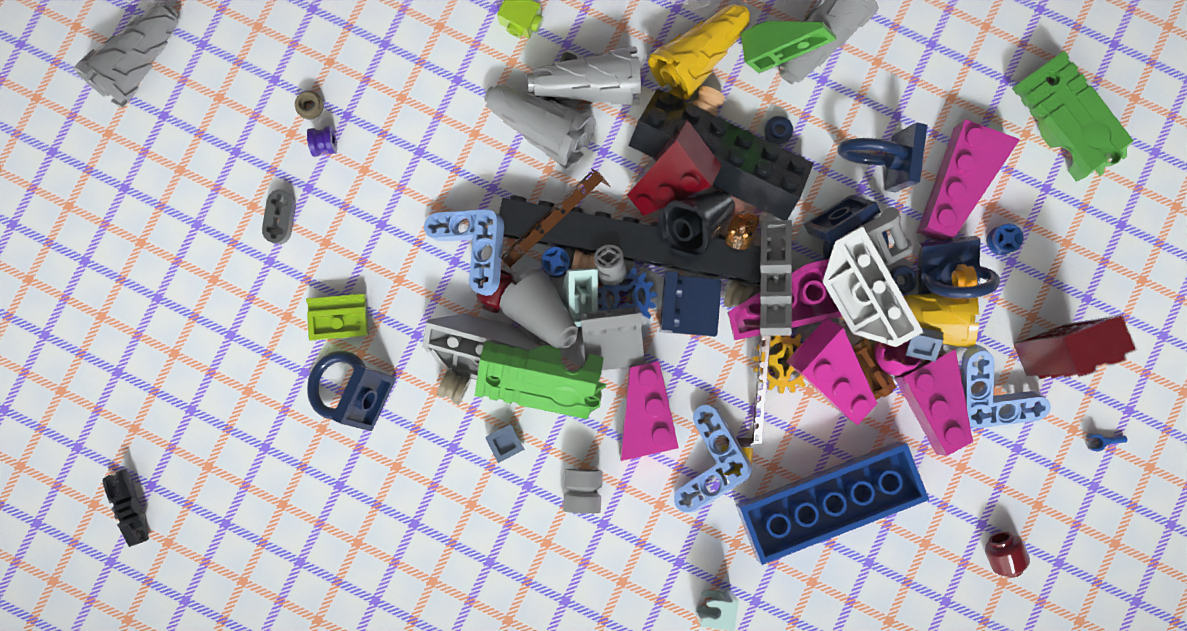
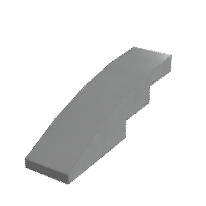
M792 220L762 221L760 263L761 336L792 335Z

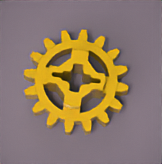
M797 334L793 338H791V335H783V337L772 335L773 340L770 339V348L777 343H780L776 353L769 355L768 366L775 372L776 379L767 373L768 384L766 389L772 390L777 386V392L783 394L785 387H787L790 393H794L796 384L800 388L806 386L804 378L798 374L796 378L788 381L794 369L789 365L784 367L783 370V365L778 364V359L783 358L785 355V360H788L793 355V346L798 349L803 344L800 343L801 335ZM757 345V346L755 347V349H756L758 352H759V345ZM765 352L761 353V362H765ZM759 356L752 357V361L758 362ZM758 366L752 369L753 372L758 371Z

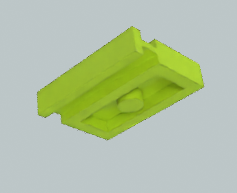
M366 294L306 298L308 305L309 341L369 336Z

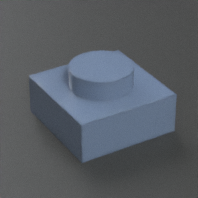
M921 328L923 333L908 340L905 356L935 362L943 343L944 332Z
M512 424L485 437L498 463L525 450Z

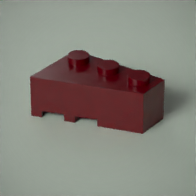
M687 120L680 130L669 139L663 149L637 175L627 196L642 215L645 216L666 207L671 201L689 197L711 187L722 165Z

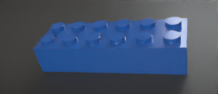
M896 442L748 499L735 506L756 560L761 565H764L924 503L930 499L908 444Z

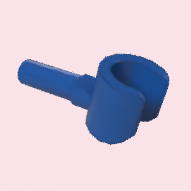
M1091 433L1086 436V438L1096 437L1098 439V446L1088 448L1090 451L1096 452L1104 450L1107 445L1126 443L1128 441L1125 435L1103 437L1100 434Z

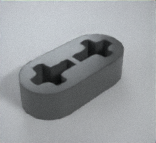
M275 190L268 195L262 224L263 237L276 245H282L290 239L296 210L295 198L285 190ZM283 196V199L286 200L288 204L287 206H282L280 212V208L276 206L275 203L276 201H281ZM279 220L278 226L283 229V233L277 234L275 238V235L271 234L270 231L271 228L275 229Z

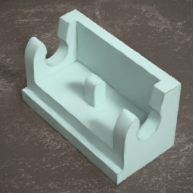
M725 589V592L703 591L701 593L702 596L706 598L712 597L713 600L707 602L709 608L705 606L696 607L695 615L700 626L735 631L739 600L734 593L728 589Z

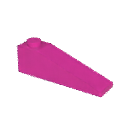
M829 259L808 263L792 273V328L822 322L825 318L831 320L843 317L823 283ZM760 293L727 312L734 341L760 335V326H745L743 319H761Z

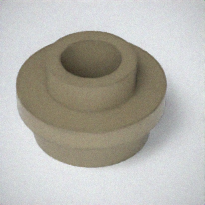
M304 91L297 96L295 110L302 118L312 120L319 117L323 112L324 102L316 92ZM314 102L313 109L306 110L307 103Z

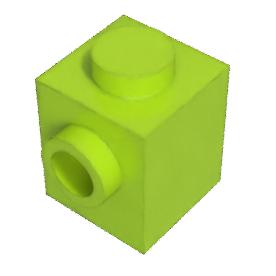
M504 0L497 13L499 24L506 27L508 33L518 38L524 36L530 39L533 31H539L544 20L541 4L532 0Z

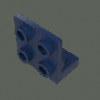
M666 271L663 282L659 332L716 337L718 334L722 281L720 279L678 276V272Z

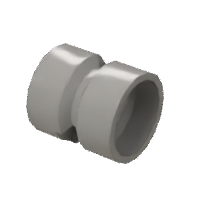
M565 469L564 486L569 491L564 494V512L581 514L601 513V495L597 493V489L602 487V470Z

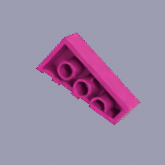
M966 119L954 127L917 233L935 240L954 238L1020 139Z

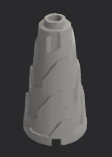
M817 0L804 22H823L836 34L837 40L780 64L779 68L782 71L779 75L790 84L801 82L817 66L820 67L839 46L842 47L859 27H863L879 9L876 0Z
M166 3L162 6L155 4L141 17L138 15L117 35L110 37L97 50H91L73 69L95 91L103 97L111 95L113 99L110 102L123 109L139 89L138 85L153 67V61L167 45L168 42L166 40L179 23L176 19L178 16L177 12Z
M627 46L625 48L609 50L608 53L594 54L581 59L554 62V65L533 68V74H527L528 92L534 91L536 97H555L556 100H586L629 106L639 105L640 98H633V95L641 94L639 56L631 57V54L637 53V47Z
M503 84L496 85L495 87L491 86L484 97L486 107L492 113L501 118L506 125L523 135L529 143L545 152L547 156L566 169L572 168L583 156V153L579 152L583 145L588 147L592 139L596 119L587 112L575 110L551 99L547 101L525 91L522 93Z

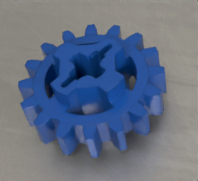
M633 267L624 279L632 281L629 285L620 286L617 284L612 286L603 284V288H598V294L601 295V298H598V305H602L599 311L617 309L621 300L619 294L625 295L634 288L631 296L633 303L626 302L619 309L639 307L642 317L650 319L651 314L647 310L648 308H656V304L650 301L657 297L656 292H650L649 290L654 285L653 281L645 283L646 273L644 272L638 277L635 275L636 268ZM640 288L643 289L645 294L644 305L638 300L637 292ZM607 291L614 297V305L611 309H609L606 301Z

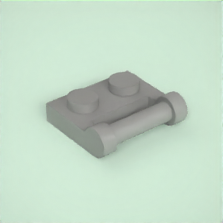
M894 207L886 208L882 211L880 217L862 225L885 266L910 255L913 251L911 241L905 237L900 225L901 216L899 211ZM888 229L895 242L890 249H888L882 232Z

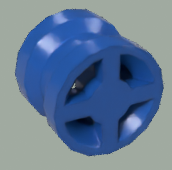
M1009 223L991 230L987 235L986 242L989 250L994 254L1006 255L1018 250L1023 244L1024 237L1019 227Z
M561 247L547 249L541 259L543 270L550 277H563L566 275L567 270L570 269L569 255Z

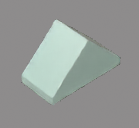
M597 268L571 269L566 272L561 288L563 302L577 327H581V313L598 311Z

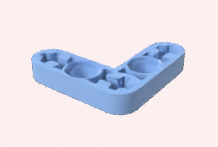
M488 209L438 212L428 216L424 223V231L429 237L437 241L473 240L469 276L470 287L475 292L485 296L496 292L500 283L501 259L499 256L502 258L503 218ZM467 218L469 226L466 231L460 233L458 229L459 224L463 219ZM493 220V225H489L488 229L485 228V225ZM441 223L446 226H449V229L446 227L438 228L437 231H435V228L440 226ZM491 245L492 255L488 259L483 260L481 257L484 247ZM486 277L489 278L488 282H485L483 286L480 285L481 280H485Z
M979 345L969 347L964 352L962 357V385L970 426L984 428L1041 420L1048 415L1051 408L1050 402L1040 392L1027 391L993 396V356L984 347ZM978 356H982L983 359L978 361L977 368L973 362L978 360ZM983 381L984 387L980 392L972 393L970 391L971 386L975 382ZM1012 404V410L1008 414L999 415V410L1003 405Z
M710 405L699 406L693 414V421L717 464L676 491L674 503L682 512H696L745 482L752 473L751 463L723 415L716 407ZM704 413L713 414V417L710 419L711 423L716 428L721 426L722 429L713 432L709 424L702 423V420L705 419ZM721 435H725L729 439V447L723 452L718 451L715 446L716 439ZM734 462L743 464V467L740 469L741 475L731 474L725 477L720 472L721 469L723 473L733 470ZM714 475L719 479L720 487L716 492L711 493L706 488V481L710 476ZM700 491L703 494L691 500L692 506L683 502L686 499L685 493L695 494Z

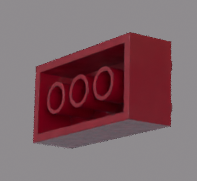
M1122 314L1067 323L1013 344L1026 376L1038 375L1039 379L1050 376L1051 378L1060 376L1067 378L1074 375L1078 377L1086 376L1098 371L1096 366L1103 364L1110 366L1127 360L1126 354L1137 350Z

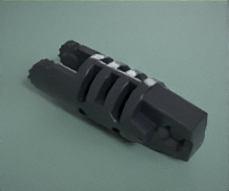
M122 469L116 472L114 476L108 475L104 477L102 484L109 504L113 503L111 510L114 512L115 520H119L117 527L120 529L128 547L149 540L145 516L140 514L142 507L139 505V499L134 497L137 493L128 471Z

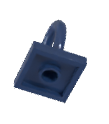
M916 122L892 135L891 141L876 138L848 139L838 145L837 152L842 158L851 162L886 166L887 175L884 191L896 193L920 183L928 124ZM855 150H875L886 152V154H870Z
M850 195L804 223L808 234L824 240L823 257L826 260L830 259L834 243L837 239L846 236L847 233L857 229L860 225L876 219L874 216L881 213L877 202ZM884 231L882 232V235L889 249L887 232Z
M977 236L918 243V294H931L933 292L940 296L958 299L982 297L994 292L999 287L1000 277L993 270L980 266L981 239ZM957 265L973 266L977 275V285L953 286L952 272L956 270ZM980 278L987 281L983 284H979Z
M335 351L322 357L313 367L307 383L308 400L314 411L326 419L333 420L342 425L373 431L396 378L367 368L363 361L351 352ZM339 362L347 363L354 371L337 407L330 408L320 398V379L325 370L331 365Z

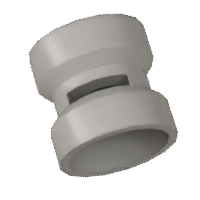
M615 245L600 247L594 254L599 280L603 284L612 286L621 283L627 274L622 250Z

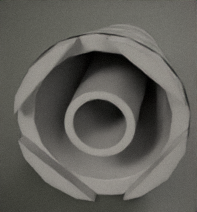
M532 269L520 275L523 280L516 286L511 283L501 296L500 308L507 317L556 349L570 347L577 339L578 328L551 279L541 269Z

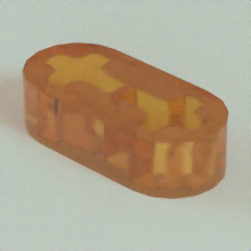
M749 211L735 212L727 229L726 244L739 250L748 249L755 237L759 217Z

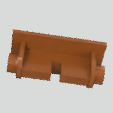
M865 338L853 345V351L875 399L884 398L893 393L892 390L897 388L890 375L884 372L878 365L868 339Z

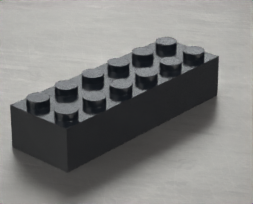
M657 88L640 116L628 146L653 158L688 120L722 165L712 186L781 220H788L801 198L814 163L806 160L803 156L785 150L773 142L762 139L748 130L737 127L721 117L714 116L696 105L689 104L673 94Z

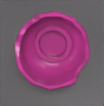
M876 341L873 347L875 360L881 369L889 375H905L916 368L922 359L905 356L908 341L896 347Z

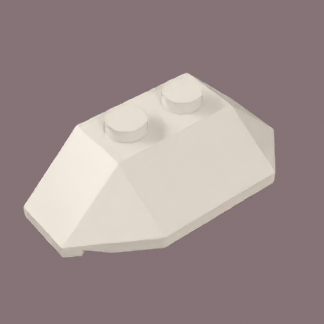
M863 226L835 241L823 283L851 332L895 347L923 333Z

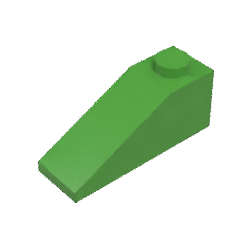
M765 21L741 32L744 61L759 74L837 40L836 34L823 22Z

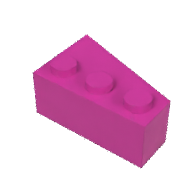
M825 318L786 362L841 414L858 426L877 405V402L843 327Z
M956 349L943 351L938 354L935 362L926 360L909 373L894 377L936 455L949 456L973 443Z
M659 361L630 367L620 461L678 449L679 446Z

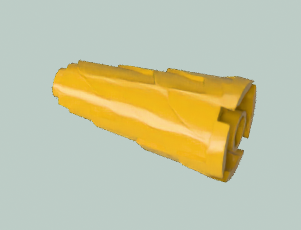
M741 4L725 6L705 22H699L683 35L679 34L664 46L657 48L648 56L651 57L648 59V65L658 84L662 88L668 84L672 88L669 93L683 101L689 99L695 90L711 75V70L728 54L730 47L741 37V32L749 26L750 12Z
M933 292L931 294L903 296L921 328L944 332L942 345L963 348L975 346L979 323H975V315H979L978 297L958 299L940 296Z

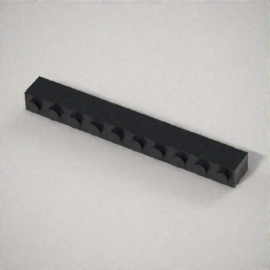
M511 195L510 199L502 198L499 215L504 220L503 237L519 240L555 204L548 201H538V204L528 203L527 198ZM574 207L537 242V244L561 247L574 251L579 249L584 253L590 254L596 252L602 246L615 245L622 250L624 260L732 281L736 279L743 283L761 286V246H755L752 240L736 238V242L724 240L725 236L718 234L702 254L693 258L682 257L669 248L672 244L667 238L663 240L658 222H651V226L639 224L640 220L637 218L623 217V220L612 219V215L606 212L595 211L594 215L583 213L582 208ZM565 209L561 210L562 214L565 213ZM538 224L535 227V230L537 231L538 229H540L542 225ZM541 229L540 234H543L544 229Z

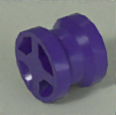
M324 126L322 130H316L315 128L307 129L308 147L313 157L320 156L324 152L329 154L337 153V141L332 126Z

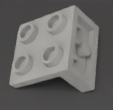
M639 307L580 314L585 362L589 354L604 357L602 370L645 364L641 331L643 317Z

